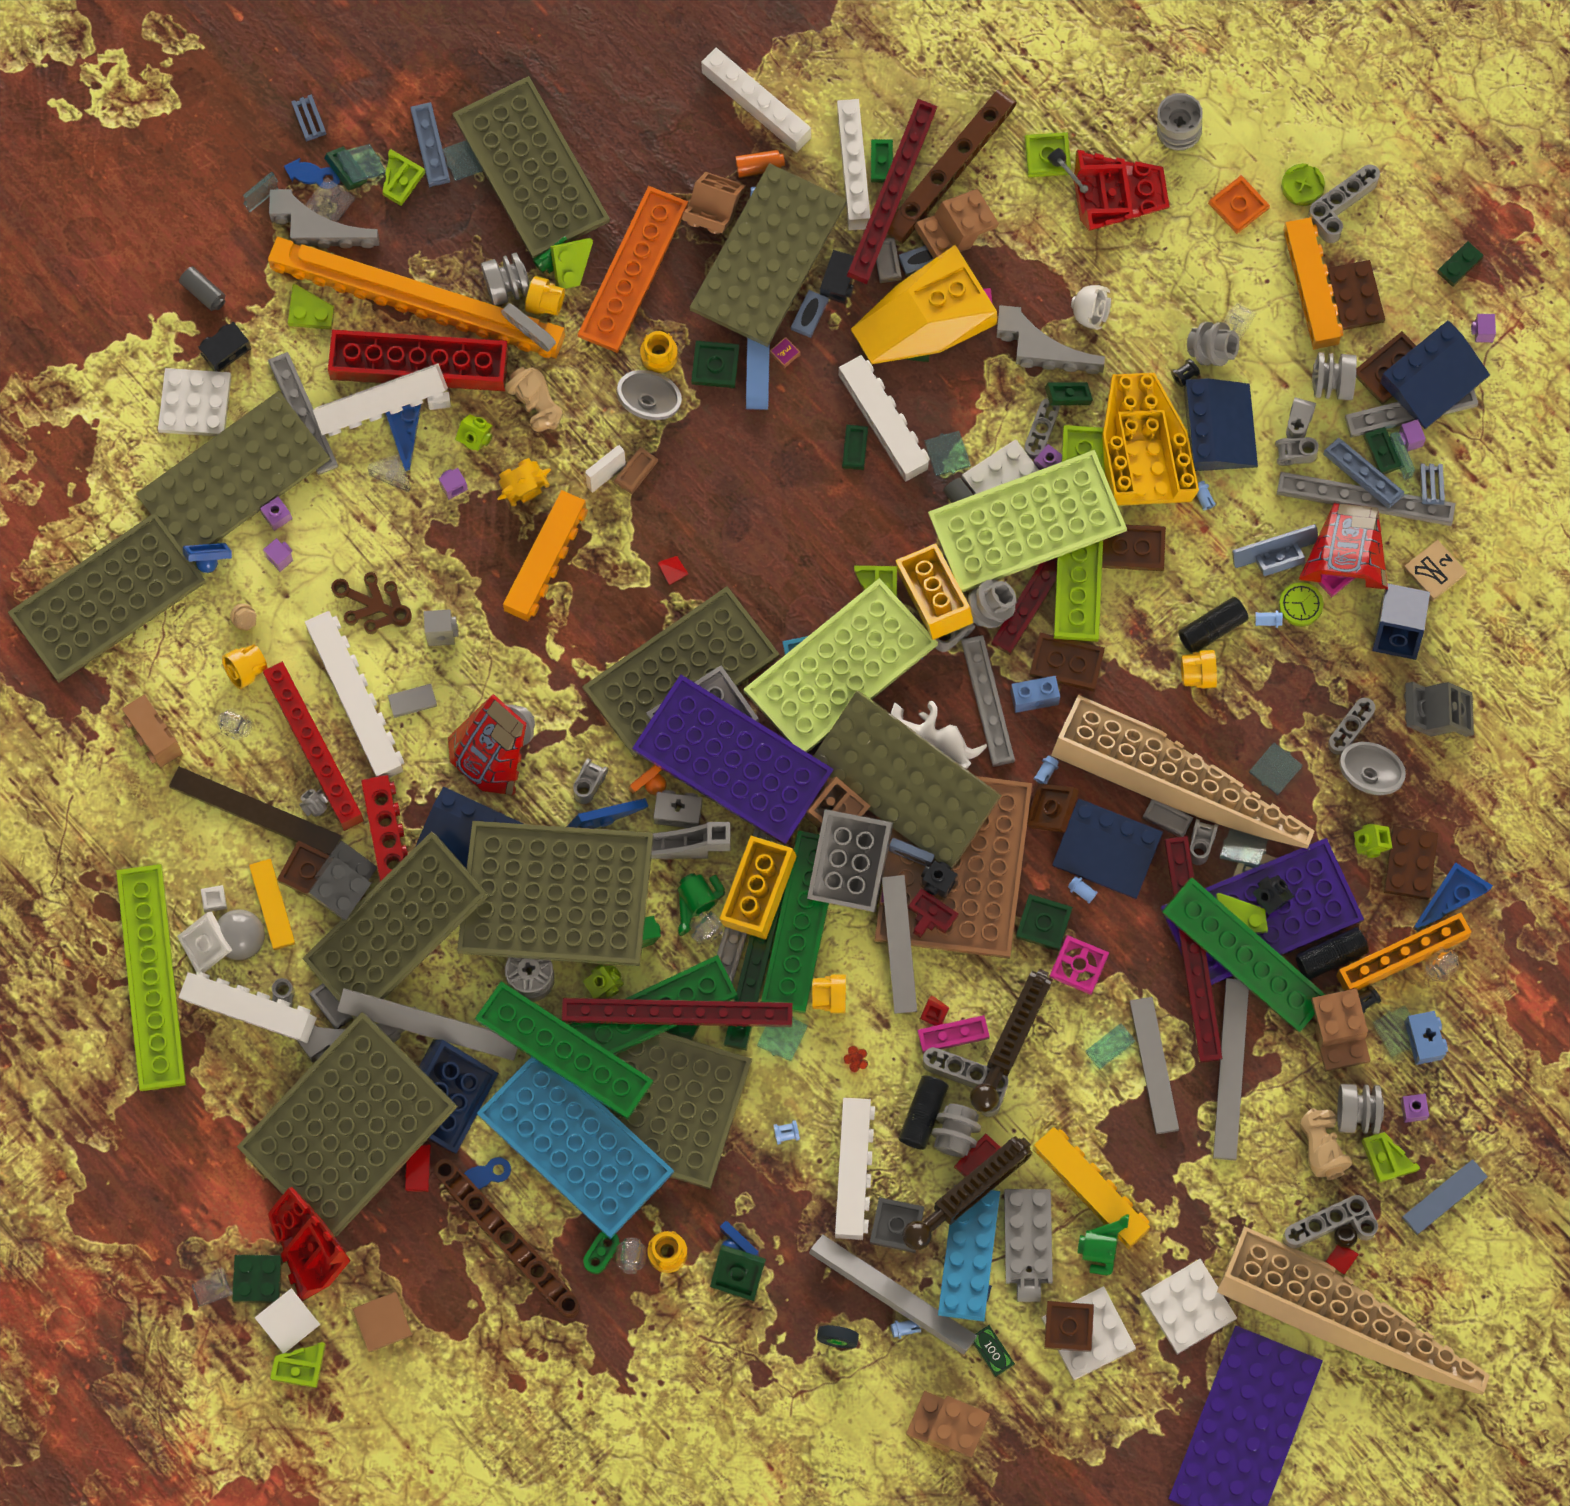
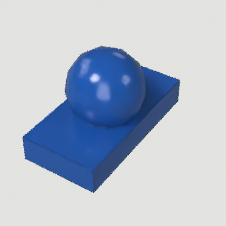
M226 543L183 547V555L188 562L196 561L197 568L203 573L213 572L217 568L219 559H232V551Z
M725 1221L720 1226V1231L728 1238L721 1246L725 1245L759 1256V1251L728 1221Z

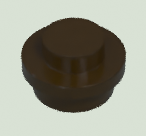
M1343 1225L1335 1231L1334 1240L1340 1247L1349 1248L1356 1244L1357 1233L1353 1227Z

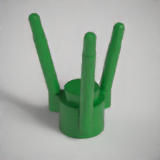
M564 236L554 245L564 243L567 238ZM551 248L532 259L541 273L547 270L550 274L554 271Z

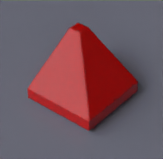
M678 556L658 562V568L669 586L688 575Z
M931 995L920 1019L934 1026L942 1025L949 1007Z
M1337 1245L1325 1262L1345 1275L1359 1254L1349 1248Z

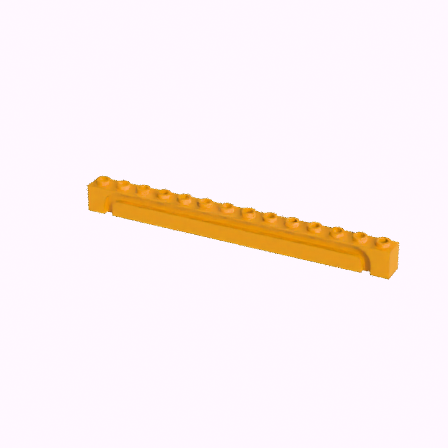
M278 236L268 257L270 268L277 273L283 274L285 272L292 274L296 279H307L321 287L326 285L339 293L348 292L358 299L365 300L367 298L380 306L389 305L399 312L406 313L408 311L421 319L430 318L443 326L449 324L462 332L471 331L484 339L493 338L507 341L508 345H515L525 352H537L544 358L552 357L557 359L565 338L564 327L549 322L545 324L540 322L539 319L528 316L556 341V344L549 351H545L502 315L501 311L504 308L303 244L300 246L294 244L293 241Z

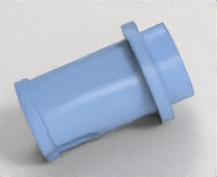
M1205 481L1198 482L1199 491L1196 495L1203 511L1207 510V508L1211 509L1216 503L1208 490L1209 484H1206Z
M1276 610V613L1256 612L1255 626H1276V628L1282 626L1283 613H1278V610Z
M1051 756L1043 758V764L1033 778L1040 784H1047L1054 770L1059 768V762Z
M1075 876L1068 885V888L1071 889L1070 892L1074 891L1086 900L1087 903H1090L1098 892L1082 881L1083 878Z
M896 1320L891 1324L893 1338L898 1337V1339H901V1336L920 1333L921 1328L911 1320L902 1322Z

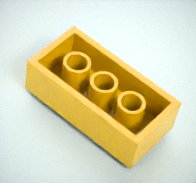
M937 544L895 560L899 577L932 640L974 623L970 606Z
M750 836L720 916V921L724 927L765 940L767 939L797 857L793 848Z

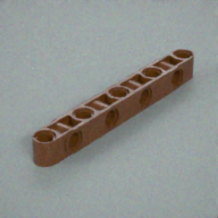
M1000 89L991 96L897 210L887 233L889 236L901 244L909 238L915 230V223L925 219L1013 111L1017 103L1016 100ZM986 117H992V118H994V120H993V121H987V120H985V118H986ZM966 148L968 152L962 153L959 149ZM940 180L943 183L938 185L934 184L933 181ZM912 211L915 212L916 215L908 216L906 213Z
M447 1159L438 1161L434 1168L435 1174L456 1202L565 1318L577 1316L580 1311V1304L560 1277L453 1162ZM443 1167L452 1168L450 1175L445 1177L440 1175V1170ZM474 1200L482 1201V1206L478 1210H472L470 1208L471 1203ZM504 1234H512L513 1240L510 1243L505 1244L501 1242V1237ZM534 1268H543L544 1274L538 1278L532 1276ZM567 1301H573L575 1308L572 1311L563 1310V1304Z

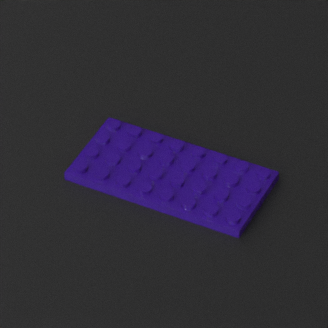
M681 674L632 748V751L783 845L787 844L834 770Z
M1327 838L1310 844L1308 849H1298L1205 888L1215 898L1217 893H1221L1263 908L1259 905L1253 894L1259 888L1257 883L1267 876L1271 879L1279 875L1286 882L1294 898L1282 908L1269 915L1265 911L1268 932L1257 935L1281 956L1364 921ZM1168 904L1161 906V911H1163ZM1164 915L1182 955L1178 927ZM1206 952L1211 985L1233 976Z
M1235 1325L1168 1500L1182 1506H1268L1323 1360Z

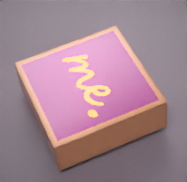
M785 337L770 350V354L783 368H786L800 356V351Z

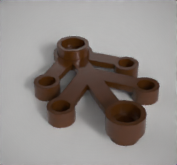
M369 572L364 576V582L369 587L373 598L351 589L345 579H336L331 585L335 597H348L368 606L356 611H347L344 615L346 624L355 625L359 619L379 612L387 615L377 620H367L364 623V628L368 634H375L378 628L390 624L404 627L412 619L411 610L407 606L401 605L395 582L388 581L384 585V591L390 596L393 607L383 602L377 585L378 579L373 572ZM369 577L375 578L372 583L367 582V579ZM394 586L395 589L390 592L387 590V587ZM344 587L345 591L339 593L337 592L338 588ZM404 614L405 617L400 620L397 618V615ZM349 615H354L355 619L353 621L347 620V617ZM369 624H374L375 628L369 630L367 629V626Z

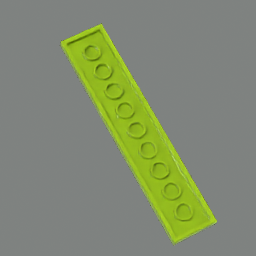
M1064 425L1061 462L1095 450L1105 474L1102 441L1103 428ZM1103 540L1057 557L1054 639L1096 642L1099 640Z
M162 864L116 870L139 1090L148 1091L186 1085L163 866Z

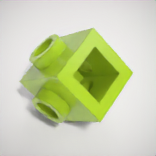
M469 414L461 421L455 440L465 444L471 450L479 451L484 445L487 446L492 439L490 432L493 425L487 423L481 417Z
M1367 824L1362 826L1361 830L1354 832L1357 854L1367 855V858H1376L1381 856L1380 853L1393 849L1389 827Z
M603 964L595 967L591 971L592 974L583 981L593 999L611 998L618 994V989L624 985L619 970L613 967V965L603 966Z

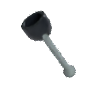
M1061 148L1054 150L1047 157V160L1053 166H1062L1080 187V191L1086 193L1088 186L1083 185L1065 164L1066 155Z

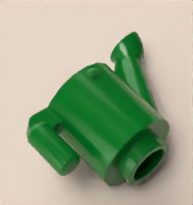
M691 873L680 880V886L677 889L679 892L681 922L678 927L679 936H684L691 930L690 923L694 916L702 915L711 910L718 903V900L725 895V888L717 875H712L709 878L715 892L711 890L701 874L695 875V873Z
M1130 1214L1122 1216L1116 1222L1087 1230L1086 1236L1080 1235L1078 1254H1083L1082 1260L1106 1264L1105 1266L1091 1264L1089 1267L1090 1273L1107 1276L1113 1272L1118 1233L1124 1228H1128Z

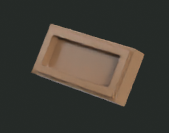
M640 446L614 479V483L632 495L657 464L658 458Z

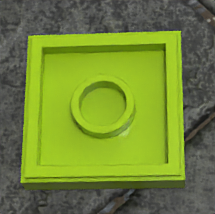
M1068 132L1025 135L1028 178L1069 175L1062 166H1053L1047 160V157L1054 150L1061 148L1066 155L1065 164L1071 170Z

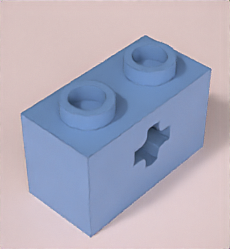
M1056 676L1013 683L1011 685V696L1015 713L1059 705L1060 693Z
M1435 1011L1408 1016L1404 1023L1415 1065L1442 1060L1446 1052H1448L1446 1040L1442 1039L1440 1033L1442 1024L1440 1018L1436 1017ZM1425 1033L1427 1037L1432 1038L1430 1041L1428 1040V1038L1423 1037Z

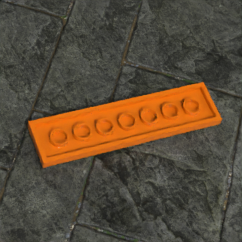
M648 186L578 332L579 338L613 352H619L681 222L683 212L688 207V201Z

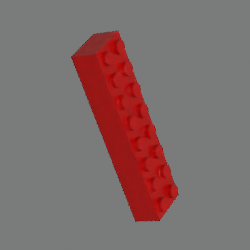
M332 329L328 373L330 380L385 383L439 363L448 388L505 391L509 350L507 341Z

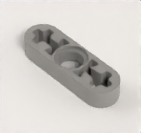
M508 303L501 311L502 315L511 324L545 351H549L556 344V341L549 333L511 303Z
M1048 398L1040 403L1025 442L1024 451L1031 459H1035L1046 447L1059 414V406H1053L1054 411H1050L1048 419L1044 418L1046 408L1050 405ZM1041 423L1045 424L1048 427V431L1043 434L1036 431V426ZM1036 438L1040 439L1038 449L1032 452L1030 446L1034 445Z
M1359 699L1331 735L1328 747L1332 753L1342 754L1344 749L1353 743L1371 719L1375 711V704L1371 699ZM1368 705L1369 712L1365 711L1360 719L1357 716L1361 710L1360 706ZM1348 721H1354L1357 723L1358 729L1351 732L1346 729L1345 724ZM1344 734L1346 737L1343 740V746L1335 747L1334 740L1338 741Z

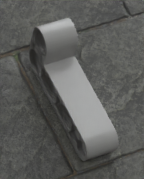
M1366 165L1312 203L1308 218L1311 217L1313 225L1316 224L1318 234L1325 242L1335 243L1340 239L1343 223L1338 218V215L1377 187L1380 171L1376 166ZM1347 188H1355L1357 192H1350ZM1331 200H1338L1340 204H1333ZM1314 212H1321L1323 216L1318 217ZM1334 228L1337 230V232L1332 233L1329 232L1327 229Z
M934 1047L927 1049L923 1055V1067L925 1070L971 1088L984 1083L990 1071V1068H987L985 1065ZM933 1056L937 1057L934 1064L929 1063ZM943 1059L946 1060V1061H945L944 1069L941 1068V1066H942V1064H943ZM955 1063L961 1067V1070L955 1073L951 1072L948 1067ZM978 1071L982 1074V1078L980 1080H973L970 1074ZM1005 1075L1001 1078L1004 1086L996 1089L999 1095L998 1105L992 1111L981 1112L982 1115L994 1117L998 1114L1008 1087V1077Z
M1354 1195L1290 1225L1285 1230L1282 1240L1288 1247L1297 1249L1337 1230L1343 1225L1351 1224L1357 1233V1237L1367 1241L1376 1234L1378 1223L1365 1198ZM1358 1203L1362 1211L1358 1213L1352 1211L1350 1204ZM1333 1212L1338 1213L1341 1216V1221L1333 1222L1329 1214ZM1309 1223H1318L1321 1228L1320 1231H1311ZM1361 1224H1369L1372 1227V1232H1363ZM1302 1229H1303V1232H1304V1233L1301 1234V1235H1299L1297 1241H1295L1294 1238H1293V1239H1290V1238H1289L1291 1232H1292L1293 1235H1297V1234L1301 1233V1231H1302Z

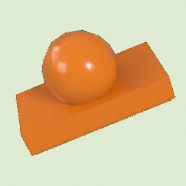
M653 765L629 785V791L634 794L645 785L646 791L651 795L656 796L657 792H663L667 786L665 778L659 774L663 769Z

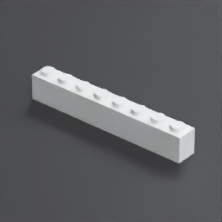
M327 611L305 621L306 628L375 776L388 775L390 778L403 772L401 764H404V760L400 751L395 752L392 745L395 744L391 732L386 733L383 727L386 725L382 713H377L374 708L377 702L373 694H368L365 689L368 683L364 674H358L356 669L359 667L355 655L350 656L347 648H350L346 636H341L338 631L341 625L337 617H332L330 611Z

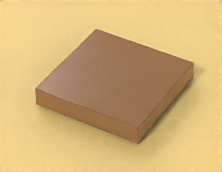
M396 1292L352 1308L369 1353L413 1336Z

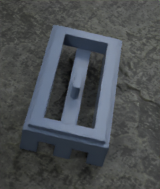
M312 94L308 95V98H300V101H291L306 141L326 135ZM310 103L320 129L319 132L315 129L306 104ZM300 106L303 107L312 134L308 135L298 108Z
M1421 463L1422 504L1444 505L1443 464H1438V466L1429 464V466H1425V464ZM1426 472H1429L1431 499H1427ZM1435 473H1438L1439 499H1436Z

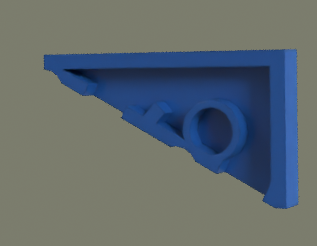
M410 404L402 406L403 410L395 414H390V411L386 412L404 471L410 470L421 404L411 407Z
M646 798L580 813L567 827L595 829L600 826L605 827L612 824L615 820L646 809L648 803Z
M1455 862L1413 929L1417 932L1489 892L1493 885Z

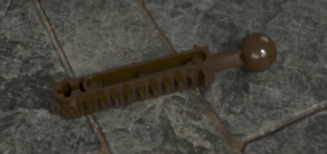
M1039 969L1038 972L1031 971L988 1061L987 1068H990L985 1082L975 1086L970 1093L971 1104L977 1111L986 1113L992 1111L998 1105L999 1095L996 1090L1003 1075L1008 1077L1053 981V979L1048 978L1049 972Z
M1017 1136L1011 1138L1005 1145L936 1201L934 1206L935 1212L923 1222L912 1221L906 1225L902 1233L906 1246L912 1250L926 1248L931 1242V1232L944 1221L949 1225L954 1223L1028 1161L1032 1155L1030 1150L1031 1144L1024 1137L1022 1139Z

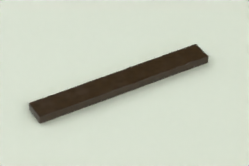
M180 766L169 785L173 790L295 842L299 840L327 855L332 853L342 839V835Z

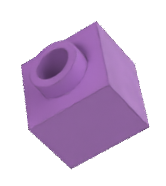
M1477 314L1475 321L1471 323V334L1475 335V342L1493 343L1496 335L1495 314Z
M1419 420L1401 424L1397 436L1400 445H1404L1406 452L1423 447L1426 438Z
M1048 444L1034 459V464L1039 470L1060 463L1062 461V454ZM1049 456L1053 460L1048 461L1046 457Z
M458 468L445 471L439 478L440 486L448 500L468 490L467 483Z
M279 496L260 508L263 517L274 531L292 520L291 513ZM279 509L278 513H272L275 510Z
M277 538L263 549L265 557L279 572L293 561L292 549L286 542L281 543Z
M1426 1094L1402 1097L1400 1101L1404 1123L1428 1119L1429 1111ZM1418 1103L1420 1105V1109L1415 1110L1412 1107V1104Z

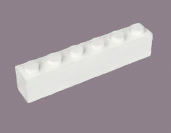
M715 48L701 62L702 73L793 151L797 153L811 139V127L719 49Z
M859 99L838 100L837 115L845 198L847 199L848 229H866L870 219Z
M860 355L839 367V377L906 482L928 470L930 458L925 449L921 450L917 443L919 441L913 431L910 432L906 427L907 421L902 413L898 414L896 411V403L892 396L886 395L882 380L880 378L876 379L874 376V369L870 361H865L863 356Z
M438 363L318 406L313 410L321 434L328 433L329 436L341 433V428L349 426L350 429L362 425L361 421L369 419L370 422L382 418L383 413L390 411V414L403 410L402 406L408 404L411 407L424 403L422 399L431 397L432 400L444 396L443 392L448 387Z
M197 971L196 975L187 973L178 998L208 1010L308 1043L317 1017L310 1014V1009L299 1005L297 1009L291 1008V1003L281 999H277V1002L269 1000V995L257 992L256 995L249 993V988L237 985L236 988L230 987V982L217 978L216 981L210 980V975Z
M843 1098L835 1238L863 1240V1233L868 1234L869 1220L864 1219V1210L869 1211L870 1197H865L866 1188L871 1186V1174H867V1165H872V1151H868V1142L873 1143L874 1129H869V1122L874 1120L875 1106H870L871 1099Z

